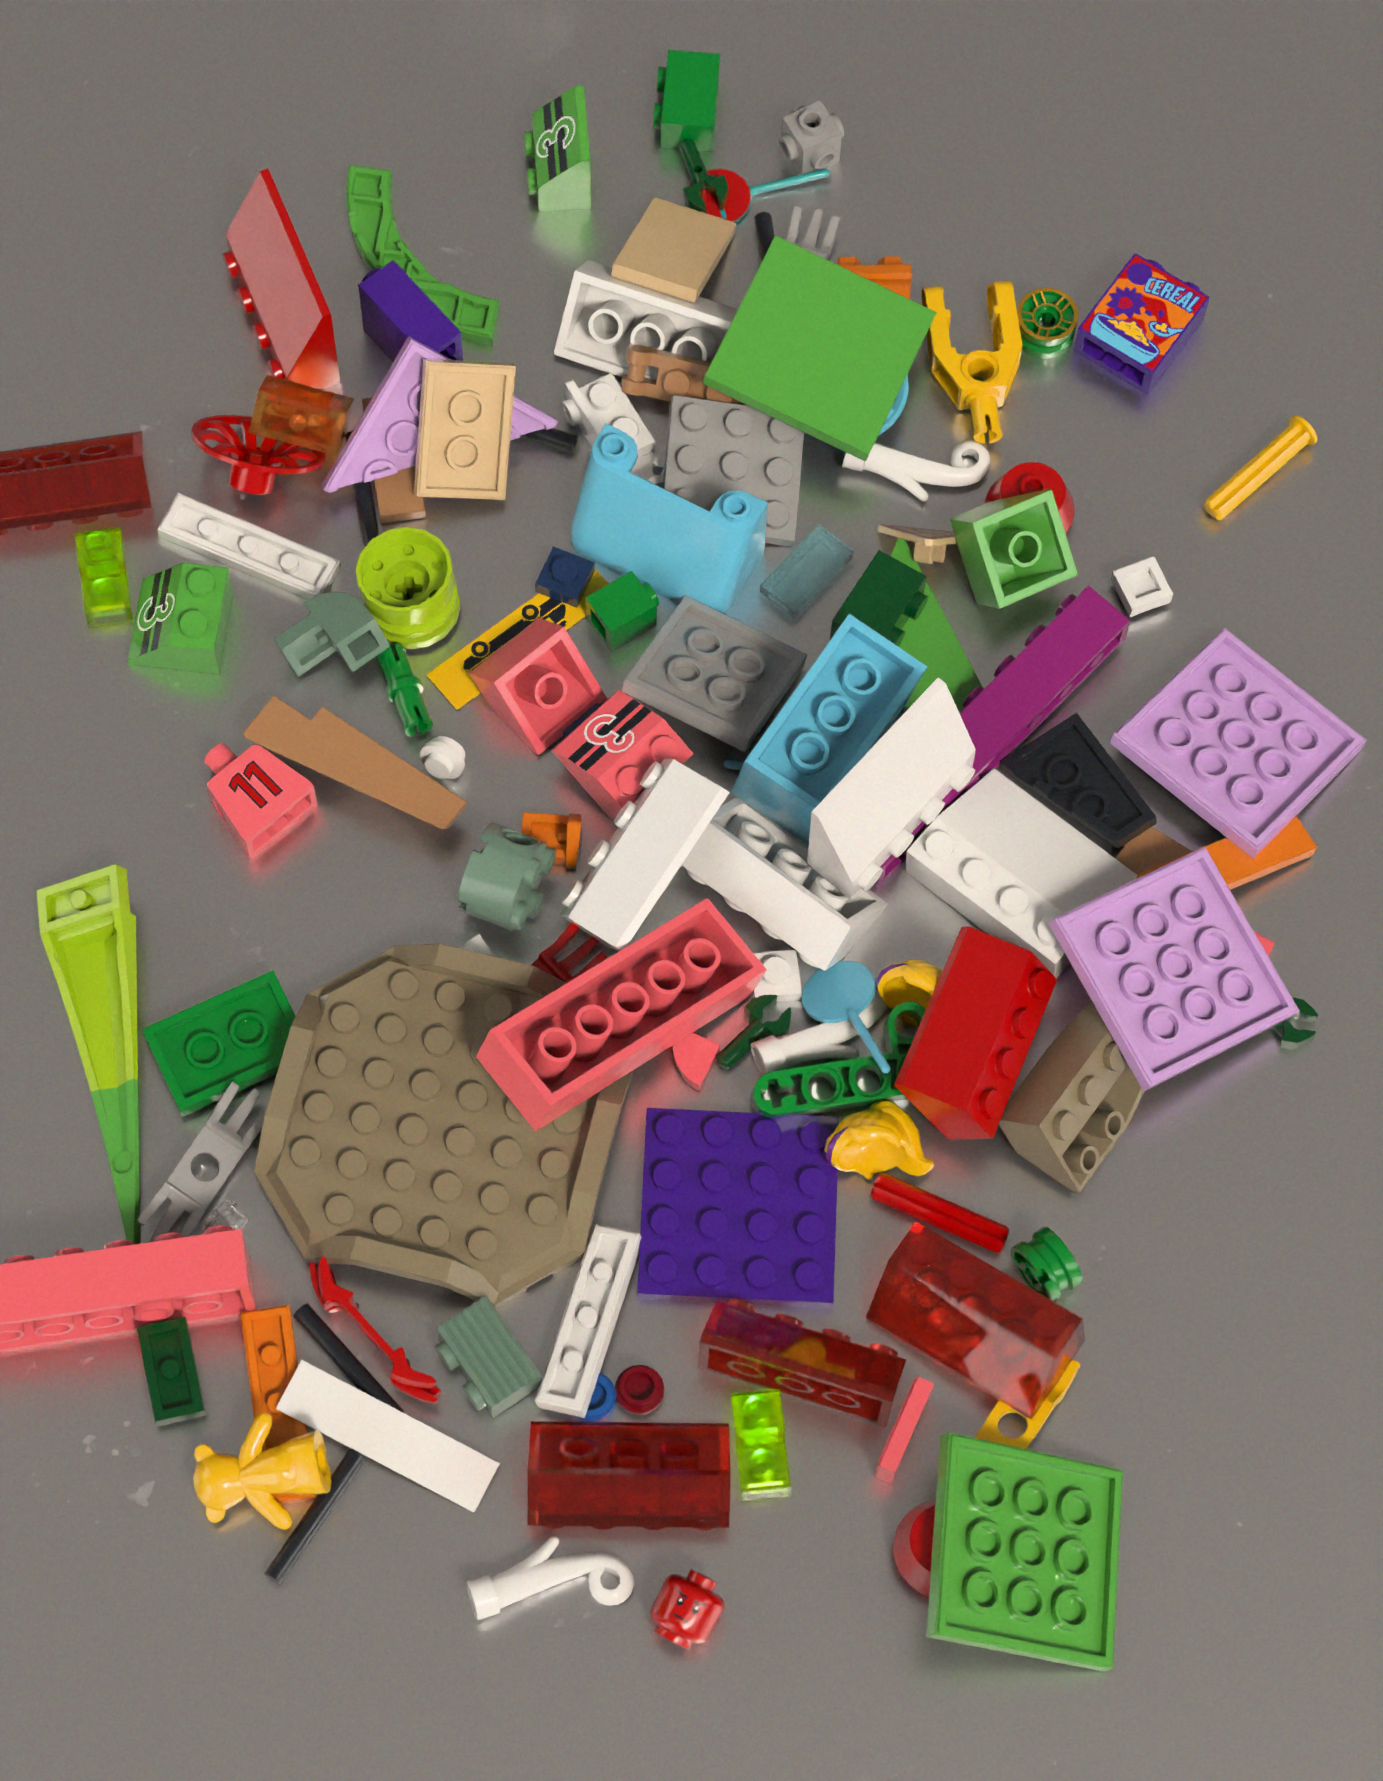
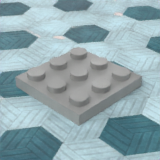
M673 395L670 401L662 488L708 511L711 510L716 500L726 492L735 490L747 492L768 502L765 543L792 547L796 538L804 432L750 406Z
M685 595L624 679L622 692L746 752L803 669L807 654Z

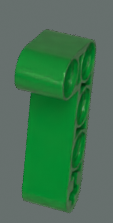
M904 1002L897 1005L886 1018L883 1034L887 1054H883L890 1066L889 1073L885 1074L880 1070L873 1056L772 1071L762 1075L751 1092L750 1103L754 1112L768 1118H779L868 1106L879 1100H889L892 1102L906 1100L907 1098L894 1084L914 1037L905 1038L901 1036L895 1028V1019L899 1016L907 1015L914 1018L919 1026L926 1011L925 1008L915 1002ZM861 1070L875 1072L880 1079L879 1090L873 1093L862 1091L856 1083L857 1072ZM815 1077L827 1079L832 1084L833 1096L827 1100L815 1099L809 1092L808 1082ZM793 1080L799 1081L797 1095L801 1105L795 1104L796 1095L783 1097L778 1107H772L770 1100H762L761 1096L766 1093L769 1085H774L776 1092L782 1093L793 1089L795 1086Z

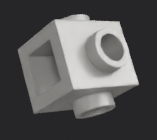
M821 100L808 106H798L791 110L787 116L782 117L781 137L778 138V143L785 159L791 162L798 175L825 169L839 162L841 138L844 137V130L837 115L834 113L829 114Z

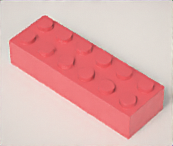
M706 898L492 1028L486 1036L476 1058L536 1132L750 997L767 969L712 902Z
M225 1225L213 1226L205 1229L203 1235L183 1237L180 1233H166L156 1236L153 1239L154 1242L134 1245L129 1240H118L105 1244L104 1249L84 1252L82 1248H65L56 1251L54 1257L34 1259L30 1255H17L5 1259L4 1264H0V1352L137 1332V1327L186 1317L188 1324L239 1317L241 1316L240 1312L257 1310L251 1259L242 1229L233 1230L231 1226Z

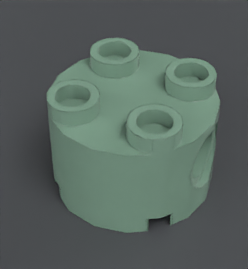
M490 823L479 837V840L487 844L480 852L473 849L466 865L458 892V901L461 902L458 909L511 931L515 929L521 930L526 918L534 919L541 906L543 892L537 891L542 875L547 876L552 869L556 858V850L547 847L546 842L502 825Z

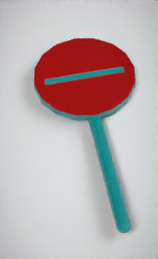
M712 169L707 171L708 175L712 177L724 175L729 188L727 203L723 211H720L717 198L705 189L703 190L702 198L707 214L736 223L747 213L751 203L750 196L829 176L830 171L828 169H821L748 187L746 181L737 173L726 169Z

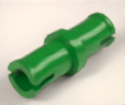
M394 644L396 652L394 655L390 645L388 649L376 656L388 684L386 688L388 700L396 705L405 734L411 737L415 736L413 726L416 725L418 734L422 735L433 727V721L429 717L421 696L423 685L421 680L413 675L404 646L402 644Z

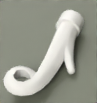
M964 441L954 447L951 454V466L875 442L866 462L845 453L842 467L862 472L864 469L879 474L901 485L919 500L926 501L928 494L918 482L951 487L974 484L979 482L988 473L991 466V457L988 450L982 444L975 441ZM962 456H973L977 464L967 468L962 461Z
M877 989L872 1002L865 1010L858 1014L867 1029L882 1017L888 1007L880 997ZM850 1019L838 1023H821L780 1037L771 1035L751 1043V1052L757 1069L761 1075L772 1071L785 1070L788 1066L805 1061L836 1057L857 1058L859 1056V1049L838 1044L855 1037L859 1033Z
M552 1536L534 1553L511 1568L491 1577L487 1574L468 1580L465 1584L473 1613L478 1621L500 1614V1609L587 1574H589V1589L593 1597L599 1603L608 1606L618 1605L626 1601L632 1593L634 1586L633 1574L629 1566L618 1556L606 1552H583L547 1560L559 1545V1539L556 1536ZM604 1572L615 1575L619 1582L616 1589L608 1590L602 1586L601 1577Z

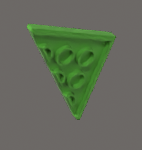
M898 538L891 557L922 573L918 563L914 561V556L907 542L904 539ZM926 580L924 594L928 596L927 603L920 616L916 620L909 618L901 629L905 631V635L899 648L925 664L927 668L909 701L900 713L904 714L938 677L946 683L960 713L965 709L963 708V703L968 695L976 687L982 685Z

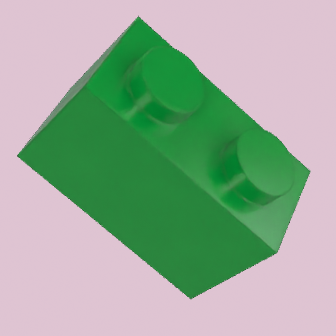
M668 50L667 67L659 66L657 76V93H664L663 103H655L653 115V129L661 130V147L679 149V144L682 141L692 139L698 150L712 151L719 85L720 54Z

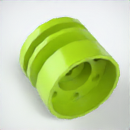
M411 527L387 530L371 539L361 551L355 570L363 604L375 618L388 643L392 647H394V644H402L405 649L412 650L431 646L445 638L457 623L461 606L450 552L443 542L426 530Z

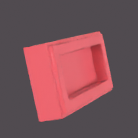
M919 1376L917 1379L914 1378L877 1463L876 1478L890 1484L893 1483L929 1401L934 1383Z

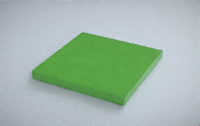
M775 235L702 384L866 462L937 312Z
M950 1432L941 1435L926 1637L1102 1672L1112 1670L1123 1470Z

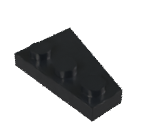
M1077 712L1000 761L1001 770L1118 849L1157 824L1156 815Z

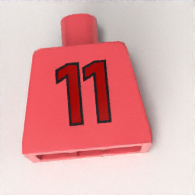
M221 743L212 748L204 759V763L215 773V776L206 785L209 799L249 859H252L317 805L314 785L260 745H252L237 757L224 743Z

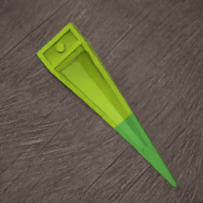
M114 864L36 890L40 935L69 1017L92 1094L111 1168L126 1240L132 1241L135 1245L140 1244V1223L137 1222L140 1216L136 915L130 911L127 869Z

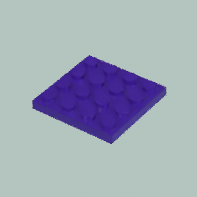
M647 1108L640 1228L642 1237L639 1248L637 1299L833 1308L838 1169L828 1164L824 1149L827 1138L834 1133L839 1124V1117L792 1115L768 1118L760 1113Z

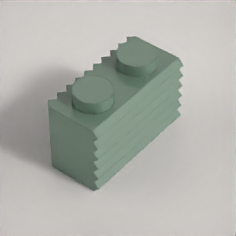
M487 1296L482 1297L479 1301L474 1302L470 1307L465 1308L462 1312L457 1313L453 1318H449L445 1323L437 1327L440 1343L435 1346V1349L449 1371L455 1368L461 1371L468 1382L462 1386V1389L477 1411L485 1407L490 1416L494 1418L539 1388L542 1375Z

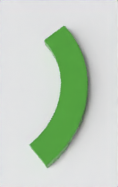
M349 165L346 183L349 223L357 251L367 270L370 272L375 268H382L394 260L461 331L463 340L493 346L500 309L499 300L468 293L447 282L442 283L428 273L425 266L415 257L398 233L391 206L392 170Z

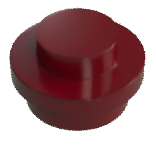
M634 1365L628 1367L621 1372L615 1383L618 1404L631 1414L644 1415L654 1411L661 1404L664 1397L663 1380L659 1373L649 1366Z

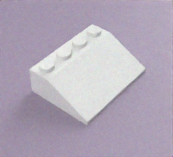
M939 677L811 812L807 864L849 899L860 888L864 891L869 890L883 872L880 866L891 854L896 858L899 857L913 841L914 835L911 833L922 821L927 825L930 824L945 805L942 799L952 789H955L957 792L962 790L975 773V769L972 767L976 749L946 683Z
M995 768L939 814L906 851V872L987 934L1032 951L1056 978L1069 966L1070 961L1050 928L1049 923L1064 913L1136 880L1138 876Z

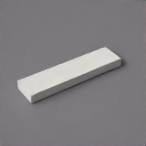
M180 493L175 497L157 529L159 537L305 599L328 593L341 570V562L337 559Z
M594 1224L535 1398L538 1408L585 1418L639 1255L642 1237L640 1233Z

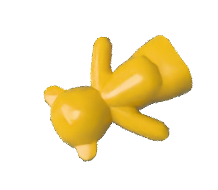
M260 1413L253 1420L238 1456L216 1453L208 1444H201L195 1448L194 1456L197 1460V1465L193 1474L194 1488L198 1499L206 1507V1516L209 1521L217 1523L223 1520L226 1510L246 1497L250 1504L275 1527L282 1530L290 1528L293 1522L290 1513L274 1499L272 1494L315 1495L328 1493L331 1490L330 1468L326 1459L325 1443L320 1431L316 1430L294 1437L280 1446L263 1451L264 1442L272 1427V1417L268 1413Z

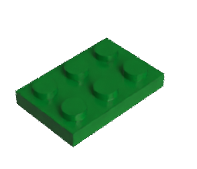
M274 970L147 1026L142 1029V1032L181 1116L184 1117L219 1101L232 1082L239 1086L237 1091L239 1092L276 1075L289 1031L296 1015Z

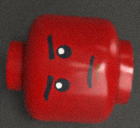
M690 1569L687 1577L679 1574L669 1575L650 1608V1617L657 1624L654 1632L689 1650L693 1643H706L710 1639L725 1608L722 1597L713 1592L717 1582L693 1569Z

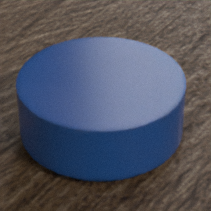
M599 1373L585 1418L573 1415L578 1421L585 1424H598L608 1419L613 1413L616 1406V1389L607 1376Z

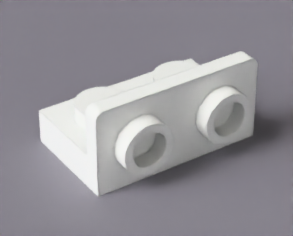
M612 373L581 388L577 387L574 380L564 384L565 401L561 402L563 413L570 425L575 426L578 424L585 435L583 436V442L589 455L591 454L594 441L606 423L627 433L634 439L637 444L638 458L655 450L654 438L625 393L622 392Z

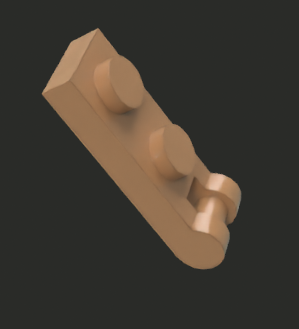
M628 345L625 360L629 362L628 373L622 376V392L635 396H648L668 402L675 395L745 405L730 396L702 384L712 362L647 346ZM647 366L659 368L657 380L645 377Z

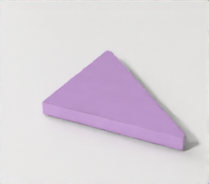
M408 336L323 481L321 487L324 491L328 493L338 491V488L362 481L366 483L397 474L399 470L416 466L423 359H451ZM515 395L513 396L510 440L520 438V435L546 428L548 430L555 428L558 423L555 417Z

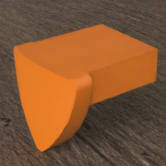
M523 812L521 833L546 842L547 847L555 849L556 858L553 865H565L566 869H576L582 845L581 814L557 815Z

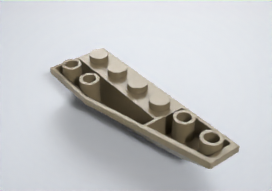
M1092 1000L1071 1020L1047 1048L1007 1102L999 1122V1126L1016 1153L1072 1192L1077 1193L1081 1192L1127 1128L1144 1093Z

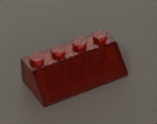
M142 431L0 452V536L6 534L8 529L26 526V529L29 531H40L52 527L53 522L71 520L73 524H87L98 520L99 515L116 513L118 517L128 518L142 514L144 512L143 509L151 508V490Z
M915 1221L889 1258L866 1315L867 1322L1031 1420L1085 1342L1083 1318Z
M730 1299L728 1303L716 1300L699 1342V1369L887 1427L906 1363V1359L897 1357L898 1352L896 1350L875 1343L865 1347L850 1342L851 1338L847 1334L833 1329H823L822 1333L803 1327L804 1323L801 1320L789 1315L776 1314L775 1318L756 1312L755 1306L745 1301Z
M531 1421L527 1472V1526H542L547 1529H559L564 1526H591L600 1530L614 1527H642L647 1530H660L665 1527H692L700 1531L729 1528L731 1483L729 1423Z

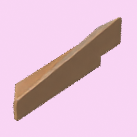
M273 695L243 732L244 738L439 829H448L467 805L465 800L323 706L310 720Z

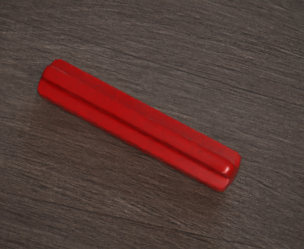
M880 1173L872 1186L871 1197L874 1200L995 1253L1003 1249L1009 1236V1228L886 1173Z

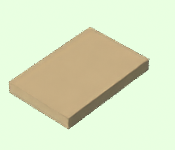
M654 197L614 261L611 276L695 303L734 237L736 223Z
M423 359L414 494L416 497L505 500L516 366L513 363Z

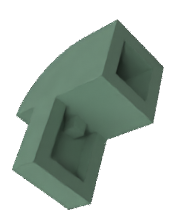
M343 592L323 593L303 602L310 614L273 639L298 677L334 652H337L350 670L354 672L390 647L375 618L363 603L355 596Z

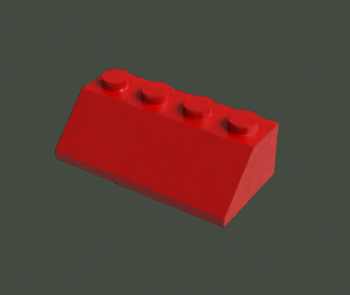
M961 927L894 1086L948 1140L993 1139L1058 979L1032 951L972 927Z

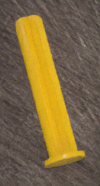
M1293 415L1288 420L1289 426L1206 499L1204 504L1206 512L1215 520H1222L1304 446H1313L1317 442V435L1305 419L1298 415Z

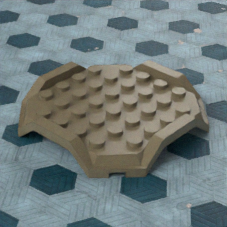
M440 943L393 946L306 995L291 1025L264 1115L254 1169L256 1180L287 1228L289 1236L305 1263L313 1261L318 1264L320 1258L324 1256L328 1264H352L446 1287L475 1301H479L482 1297L487 1296L495 1309L525 1293L529 1286L550 1274L554 1276L583 1259L619 1114L632 1078V1072L535 1132L476 1058L486 1036L492 1028L565 985L566 982L532 965Z

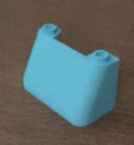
M606 423L594 441L570 527L571 544L575 551L622 576L632 571L641 584L647 582L656 593L678 604L686 595L723 614L727 613L764 555L768 502L740 490L722 494L710 511L631 473L638 458L637 444L627 433Z

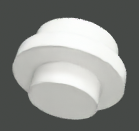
M437 736L432 741L427 742L420 751V759L425 769L436 778L455 779L461 775L465 768L464 759L466 754L463 747L449 737Z

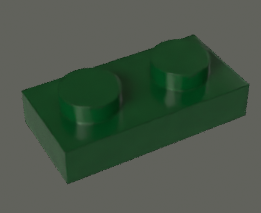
M186 1317L137 1327L157 1427L206 1416Z

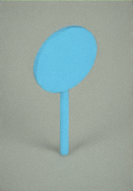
M840 961L826 971L819 969L806 982L802 992V1003L808 1015L824 1023H838L850 1019L880 1070L885 1074L889 1073L890 1066L858 1015L868 1007L875 995L876 982L872 972L865 965L854 961Z

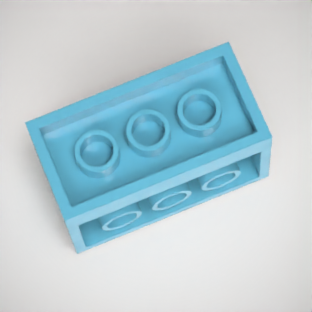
M848 614L745 760L731 793L804 843L809 844L811 812L888 731L909 701L927 666L851 614Z

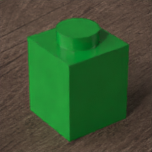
M632 571L585 598L586 619L610 652L657 625L658 597L653 588L647 582L641 584Z

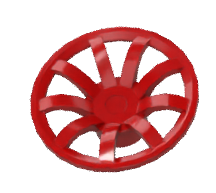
M240 415L209 416L195 422L191 430L192 440L200 449L219 460L231 464L228 483L233 488L245 493L269 494L273 491L276 474L312 472L321 468L326 460V451L316 439L293 427L267 419ZM229 424H239L241 426L243 444L238 434ZM254 426L270 429L260 447H257ZM208 428H215V429H217V430H220L221 433H219L218 431L206 430V429H208ZM283 434L293 438L274 450L276 443ZM204 440H216L220 444L212 448ZM300 447H304V448H308V449L312 450V452H311V451L304 450V449H299V450H296V449H298V448H300ZM301 458L310 463L299 466L294 459Z

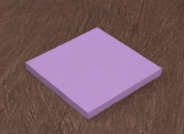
M1223 628L1112 735L1109 743L1254 859L1363 749L1367 740L1226 628Z
M1206 847L1064 913L1049 923L1050 928L1143 1092L1300 1012Z

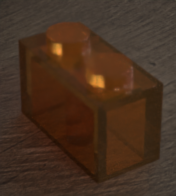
M267 375L258 390L249 433L337 456L345 440L354 398Z

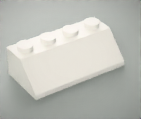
M590 260L575 270L553 354L620 377L628 373L629 362L625 360L628 345L647 346L712 362L738 311L737 308L700 296L695 303H691L611 276V267ZM647 366L645 377L657 380L659 368Z
M664 758L661 764L655 761L648 768L640 782L644 790L635 803L629 800L622 807L613 823L618 827L608 843L602 840L595 847L587 861L592 866L582 882L576 879L561 899V903L565 905L560 913L562 917L599 940L603 945L617 951L627 947L730 793L674 759Z
M738 797L720 806L681 864L687 869V873L692 879L698 883L709 885L724 896L725 902L731 908L747 913L761 924V928L766 934L775 939L783 940L798 951L800 958L813 967L821 968L823 971H826L845 958L888 905L887 902L872 891H864L862 888L849 899L807 864L808 844Z

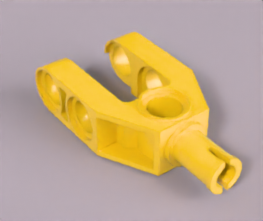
M1011 280L994 281L992 285H987V308L994 352L976 350L968 354H958L956 347H951L949 337L951 314L950 309L945 310L944 289L941 286L922 287V306L937 312L926 334L931 375L958 410H971L974 440L977 443L985 444L984 433L988 430L989 444L994 443L1003 436L997 407H1003L1019 368L1022 351L1021 333ZM974 377H982V378H984V379H986V380H984V381H978V380H975V379H973V378H974Z

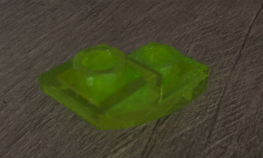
M121 527L75 533L78 568L82 582L84 613L87 626L133 619Z
M780 1389L732 1393L731 1409L741 1501L791 1496V1481L785 1443L786 1432Z

